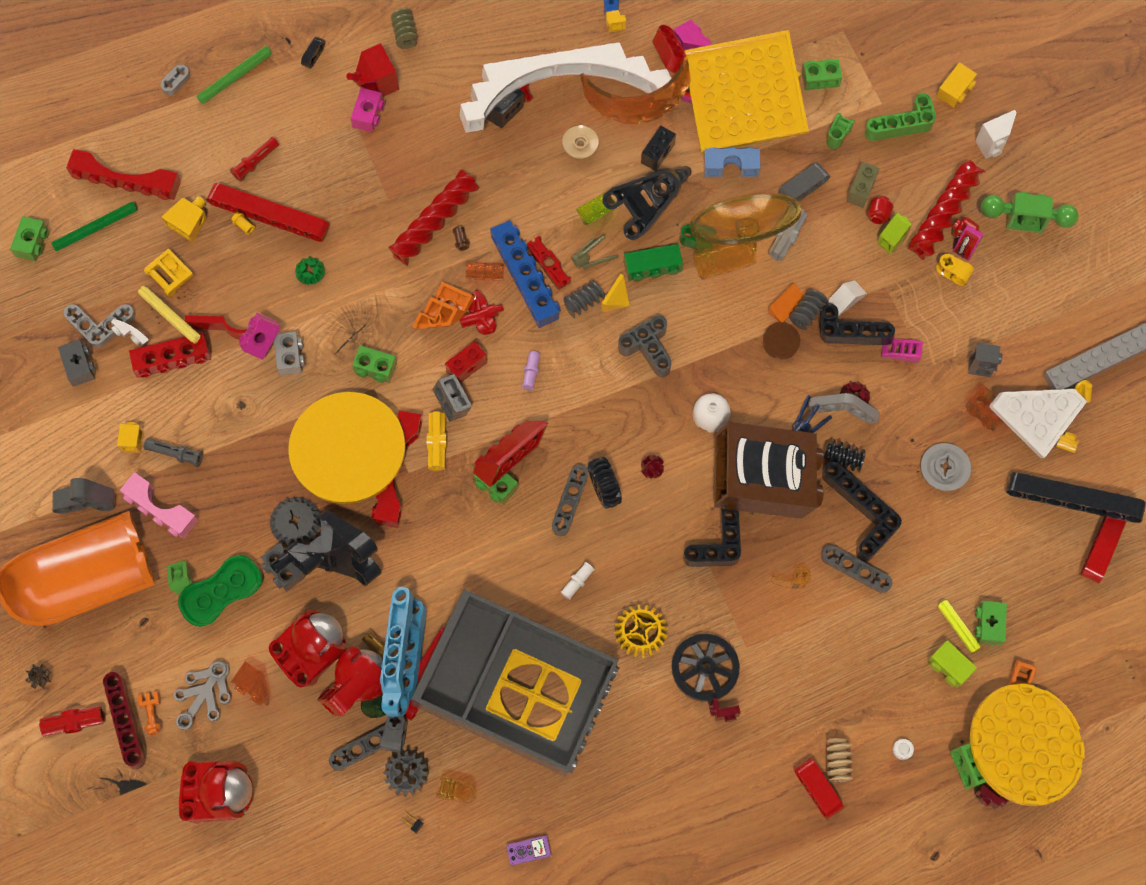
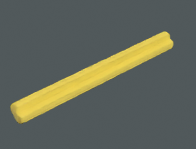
M145 286L138 290V294L189 341L193 343L198 342L200 335Z

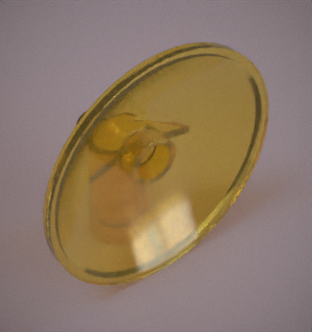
M758 193L729 198L712 204L698 212L690 222V230L696 239L697 250L694 251V262L700 278L703 280L755 265L757 242L769 239L793 226L802 214L800 203L787 195Z

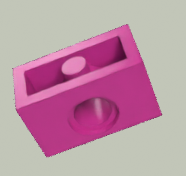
M365 88L360 89L350 118L353 128L370 132L374 131L375 126H378L380 121V110L383 111L385 106L382 92Z
M257 312L250 319L246 332L241 335L239 345L244 352L263 360L281 327L276 320ZM257 333H262L260 337L255 338Z

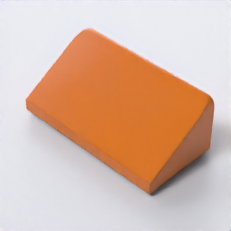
M793 283L769 307L768 313L779 323H784L798 303L802 301L804 294Z

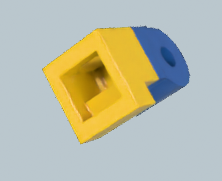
M604 0V15L608 32L626 30V17L619 13V0Z

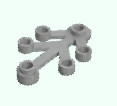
M215 661L207 670L196 673L188 672L185 675V681L189 685L196 684L200 679H209L204 685L185 690L177 689L174 692V698L178 702H183L188 697L198 695L187 713L180 714L176 719V724L181 730L187 731L193 727V718L205 699L208 707V719L212 722H217L220 719V713L216 709L212 689L217 682L220 692L218 696L220 703L227 705L231 702L232 698L227 691L225 678L229 674V667L225 662ZM218 668L223 669L221 674H216ZM194 675L195 679L192 682L188 681L189 676ZM183 692L184 696L178 699V693ZM228 695V700L222 701V696ZM216 712L217 717L212 719L210 715ZM188 719L189 724L187 726H183V721Z

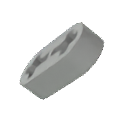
M177 65L162 79L160 85L164 94L174 95L190 79L188 68L185 65Z

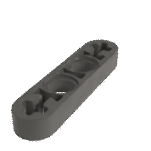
M583 465L574 466L569 475L552 522L553 533L557 536H565L571 527L588 479V470ZM579 470L583 471V475L585 476H580L578 484L575 482V473H578ZM571 487H575L579 490V493L576 496H570L568 490ZM564 505H570L573 510L571 513L565 514L561 508ZM562 518H564L565 529L562 528L561 531H558L556 525H560Z
M830 545L823 549L821 554L823 562L879 593H886L892 587L891 577L835 546ZM830 551H833V552H834V554H833L834 557H832L831 559H828V558H827V557H828V554H827V553H830ZM840 555H841L842 558H841V560L839 561V565H838V564L836 563L838 559H836V558H839ZM843 561H852L853 568L845 569ZM863 569L868 570L871 573V577L868 579L862 578L860 571ZM874 575H877L874 583H871V581L874 578ZM885 580L887 586L881 588L880 582Z
M385 726L332 753L329 757L330 766L336 771H342L380 751L382 739L380 733H384ZM374 736L380 738V744L377 747L369 745V740ZM355 746L362 748V754L359 757L351 755V750ZM347 751V754L350 757L351 761L348 762V759L346 758L341 761V766H338L337 764L333 765V763L336 761L335 757L338 756L341 759L346 756L344 752Z

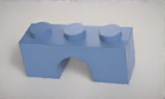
M711 147L705 149L704 177H722L724 166L727 164L738 166L740 177H759L760 149L752 147L745 149H736L734 147L718 149Z

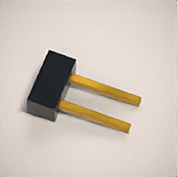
M405 812L406 815L415 821V824L412 826L404 818L401 817V819L410 825L411 830L417 834L424 823L419 819L415 820Z

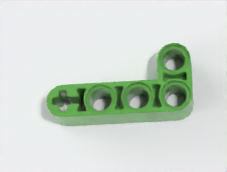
M920 93L915 98L912 111L871 118L867 122L864 131L865 137L870 141L930 131L936 119L931 97L926 93Z

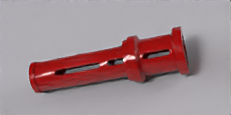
M271 137L248 158H242L235 168H230L231 174L241 182L246 174L253 172L255 166L279 146L278 141Z

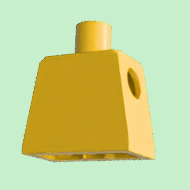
M197 196L192 203L182 198L161 218L167 227L193 243L207 219L205 212L202 210L206 201L200 196Z

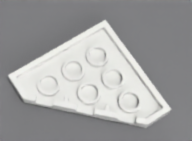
M1075 389L1001 392L989 408L1040 458H1045L1059 440L1060 435L1065 432L1087 401Z

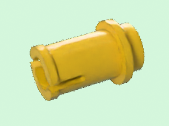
M235 213L231 218L233 224L241 228L246 235L251 234L255 226L244 217L243 213Z

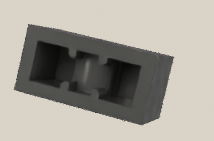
M80 340L58 347L68 381L73 387L95 379L93 372H96L93 362H89L88 356H90V351L87 345H83Z

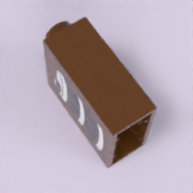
M728 422L715 434L714 508L800 519L816 508H819L823 501L824 489L822 485L817 484V471L822 467L824 455L822 448H817V434Z

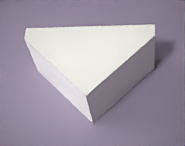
M855 280L843 283L831 296L827 304L836 305L838 316H840L865 297L867 293Z

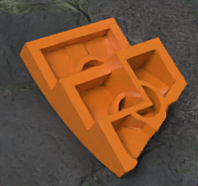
M442 282L435 297H430L424 312H419L412 327L424 329L452 326L466 313L475 296Z

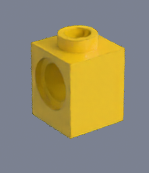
M134 422L120 424L117 447L121 452L141 453L144 431L140 425Z

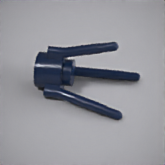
M808 395L795 423L792 425L793 431L814 433L832 419V416H828L813 429H810L812 426L809 422L820 408V405L817 404L807 419L801 421L810 400V395Z

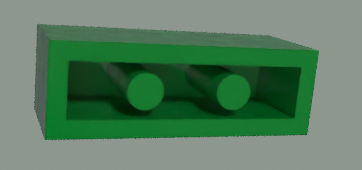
M679 244L624 253V266L628 281L633 280L637 282L643 280V278H658L661 275H676L682 272L683 261Z

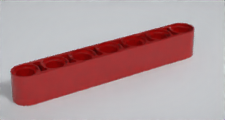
M219 183L213 184L206 198V201L215 207L233 213H243L244 217L317 242H323L330 226L322 218Z

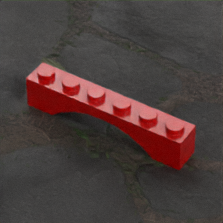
M77 149L72 150L66 166L70 176L74 179H85L94 184L103 183L111 188L120 187L129 192L137 191L146 196L154 195L163 200H175L181 183L177 172L164 169L137 175L121 174L104 167L90 152Z
M399 410L396 417L404 433L406 451L419 438L423 419L421 414ZM393 479L384 491L376 495L378 502L377 506H373L371 517L374 518L377 525L398 528L402 507L395 493V479Z

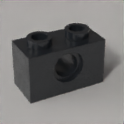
M660 126L643 150L641 163L657 171L674 147L676 133Z

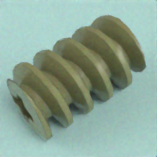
M409 8L398 9L391 15L396 44L401 49H409L417 44L415 40H417L418 35L416 34L412 10Z

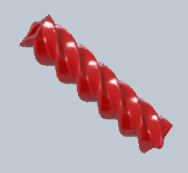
M972 160L965 162L957 169L954 178L948 183L945 192L938 198L936 206L931 209L927 219L921 224L918 233L910 241L909 250L916 253L922 260L925 259V256L934 255V243L944 240L943 229L953 226L952 216L962 212L961 202L971 198L970 188L980 184L979 174L985 173V170L977 167Z
M460 170L455 179L445 186L443 192L433 199L431 205L424 208L419 218L411 222L407 231L397 237L395 244L388 247L393 253V257L408 266L409 257L417 256L420 253L421 244L429 243L432 240L433 231L441 230L444 227L445 218L453 217L456 214L457 205L465 204L468 201L469 192H475L479 189L475 178Z

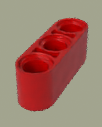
M660 25L652 40L653 45L666 69L677 73L686 59V53L673 29L667 25Z
M812 758L794 768L797 778L825 819H829L844 809L840 798Z

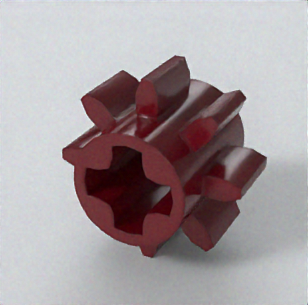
M646 456L641 462V473L650 479L660 477L664 472V466L662 465L664 461L659 456Z

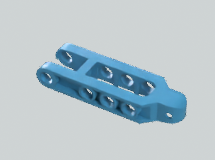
M399 587L392 594L380 676L383 691L382 710L388 717H402L406 714L410 700L417 688L427 610L421 601L413 599L412 592L406 587ZM402 594H406V597L399 601V597ZM420 607L416 614H412L414 608ZM415 643L414 648L408 651V646ZM395 649H398L399 651L397 655L391 657L392 652ZM412 661V666L409 669H405L406 664ZM392 668H396L395 673L389 676V671ZM410 680L408 687L404 688L403 683Z

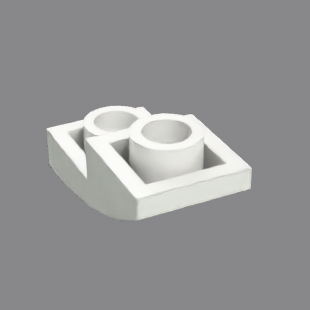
M116 319L111 321L113 326L111 329L118 337L122 335L125 338L131 334L130 338L137 346L140 344L144 347L149 343V339L133 326Z

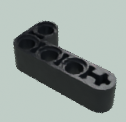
M829 303L822 307L820 337L825 343L889 345L894 340L895 327L891 323L838 321V308L836 305ZM832 313L834 316L827 317L825 314ZM831 330L834 333L829 335L826 334L825 331ZM848 330L851 331L852 334L846 335L843 332ZM869 331L871 332V335L866 336L863 334V332Z

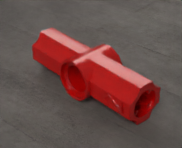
M101 706L83 710H66L60 715L40 719L39 728L43 737L59 733H76L82 731V728L104 724V713Z

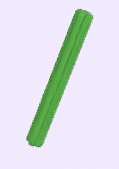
M264 46L197 94L199 102L204 104L271 56V50Z

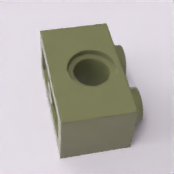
M862 162L849 192L847 202L864 208L880 168Z

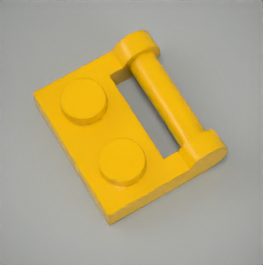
M169 248L144 269V272L164 289V293L168 297L173 296L177 289L194 276ZM160 267L174 282L169 285L156 269Z

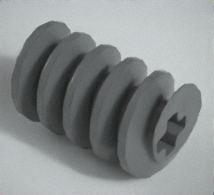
M589 281L588 286L583 285L582 290L578 288L576 294L572 292L570 293V298L565 296L563 300L567 311L575 318V312L581 315V308L587 311V304L593 308L592 301L599 304V297L604 300L606 296L597 283Z
M807 290L806 295L802 297V301L798 303L797 307L790 314L791 322L796 327L807 330V326L812 325L811 320H816V315L820 314L821 311L819 309H822L823 303L826 304L829 300L817 290Z

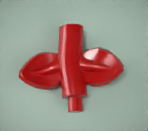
M475 290L471 294L475 298L468 309L469 313L464 314L459 319L462 328L476 325V329L480 334H492L497 328L496 321L493 318L498 316L497 313L504 311L502 304L496 306L491 304L488 306L483 294Z

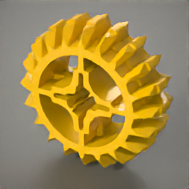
M640 604L637 605V610L630 606V613L624 610V617L618 616V621L621 623H615V627L620 629L614 631V635L620 636L616 639V642H623L620 649L623 650L627 647L626 654L629 655L631 651H634L635 658L638 653H641V657L645 658V652H648L650 657L653 656L652 649L658 653L660 651L658 645L663 647L665 643L662 640L667 639V635L664 632L668 631V627L663 626L666 624V620H659L662 617L661 613L654 615L656 612L655 608L651 612L648 611V605H645L644 610H641ZM640 617L648 618L653 623H644ZM633 619L634 628L625 634V626ZM638 626L642 630L643 628L645 629L644 636L637 633ZM657 628V637L653 642L649 643L648 634ZM629 639H638L643 646L633 644Z

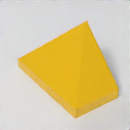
M620 274L604 298L601 304V311L603 312L630 306L624 275Z

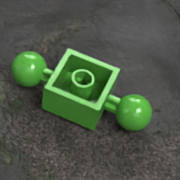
M1015 193L1011 203H1004L1002 198L997 195H989L981 202V212L987 218L993 219L1001 214H1007L1006 229L1043 233L1050 220H1055L1062 228H1070L1077 223L1079 218L1077 209L1072 205L1064 204L1057 209H1052L1053 197H1047L1044 194Z

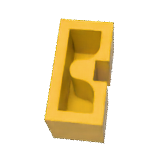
M958 63L940 86L936 97L955 108L958 102L961 104L967 96L965 93L968 90L971 91L976 85L975 78L977 73Z

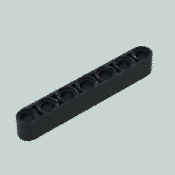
M1016 472L1010 474L1006 493L1013 497L1132 523H1141L1143 521L1146 502L1139 498Z

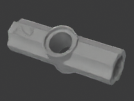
M799 207L793 208L786 222L781 225L776 240L768 253L773 259L783 261L790 246L794 245L808 215L803 209Z

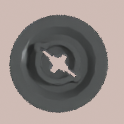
M302 497L286 498L283 502H279L278 506L274 508L272 515H270L271 531L274 537L285 545L289 546L295 542L306 544L319 531L320 526L317 522V515L320 513L317 507L309 500ZM292 512L294 517H296L297 519L300 518V520H298L299 530H297L296 525H294L293 523L290 524V522L292 521Z

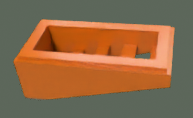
M1016 660L1008 686L1015 685V683L1032 685L1037 667ZM1020 668L1029 671L1028 675L1019 672ZM1017 676L1026 678V682L1017 680Z

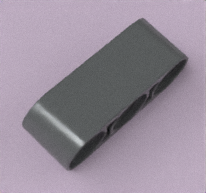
M817 162L784 184L779 189L778 194L791 207L829 180L830 175Z

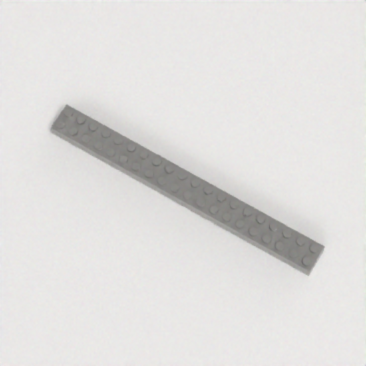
M1146 323L1046 371L1043 377L1051 390L1070 389L1080 381L1088 380L1145 352Z

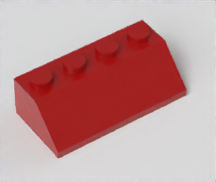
M526 420L521 425L517 424L511 434L504 435L498 445H492L485 456L481 455L474 463L476 466L473 473L489 487H492L539 446L548 423L545 421Z

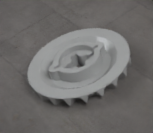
M940 443L930 447L924 453L921 460V471L927 484L932 485L934 489L941 490V492H950L964 486L971 474V463L967 454L958 446ZM947 458V467L950 469H948L944 476V469L940 468V466L945 464Z

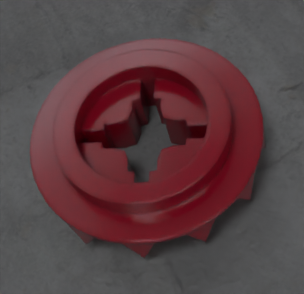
M850 381L840 391V394H852L851 392L856 393L860 391L858 397L867 404L870 401V391H868L866 385L861 384L859 381Z

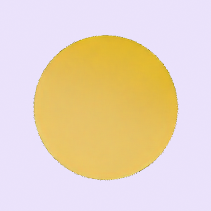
M357 392L335 393L314 402L298 418L289 439V459L299 482L314 496L337 504L359 503L362 500L380 494L396 478L405 457L404 433L396 415L380 400Z
M1030 684L1007 685L990 693L975 711L970 728V747L974 762L989 786L999 795L1014 803L1026 806H1042L1063 798L1079 780L1082 773V762L1085 758L1084 742H1082L1079 732L1080 727L1075 717L1058 697L1047 690L1044 691Z

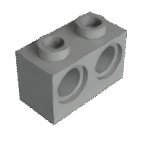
M297 332L277 334L274 344L279 375L285 376L302 373V366H305L304 355H300V349H303L302 338H298ZM287 343H293L291 347H285ZM289 360H295L293 364L287 365Z

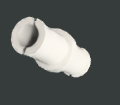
M585 562L579 571L570 577L571 580L560 593L570 600L576 591L585 585L584 582L595 569Z

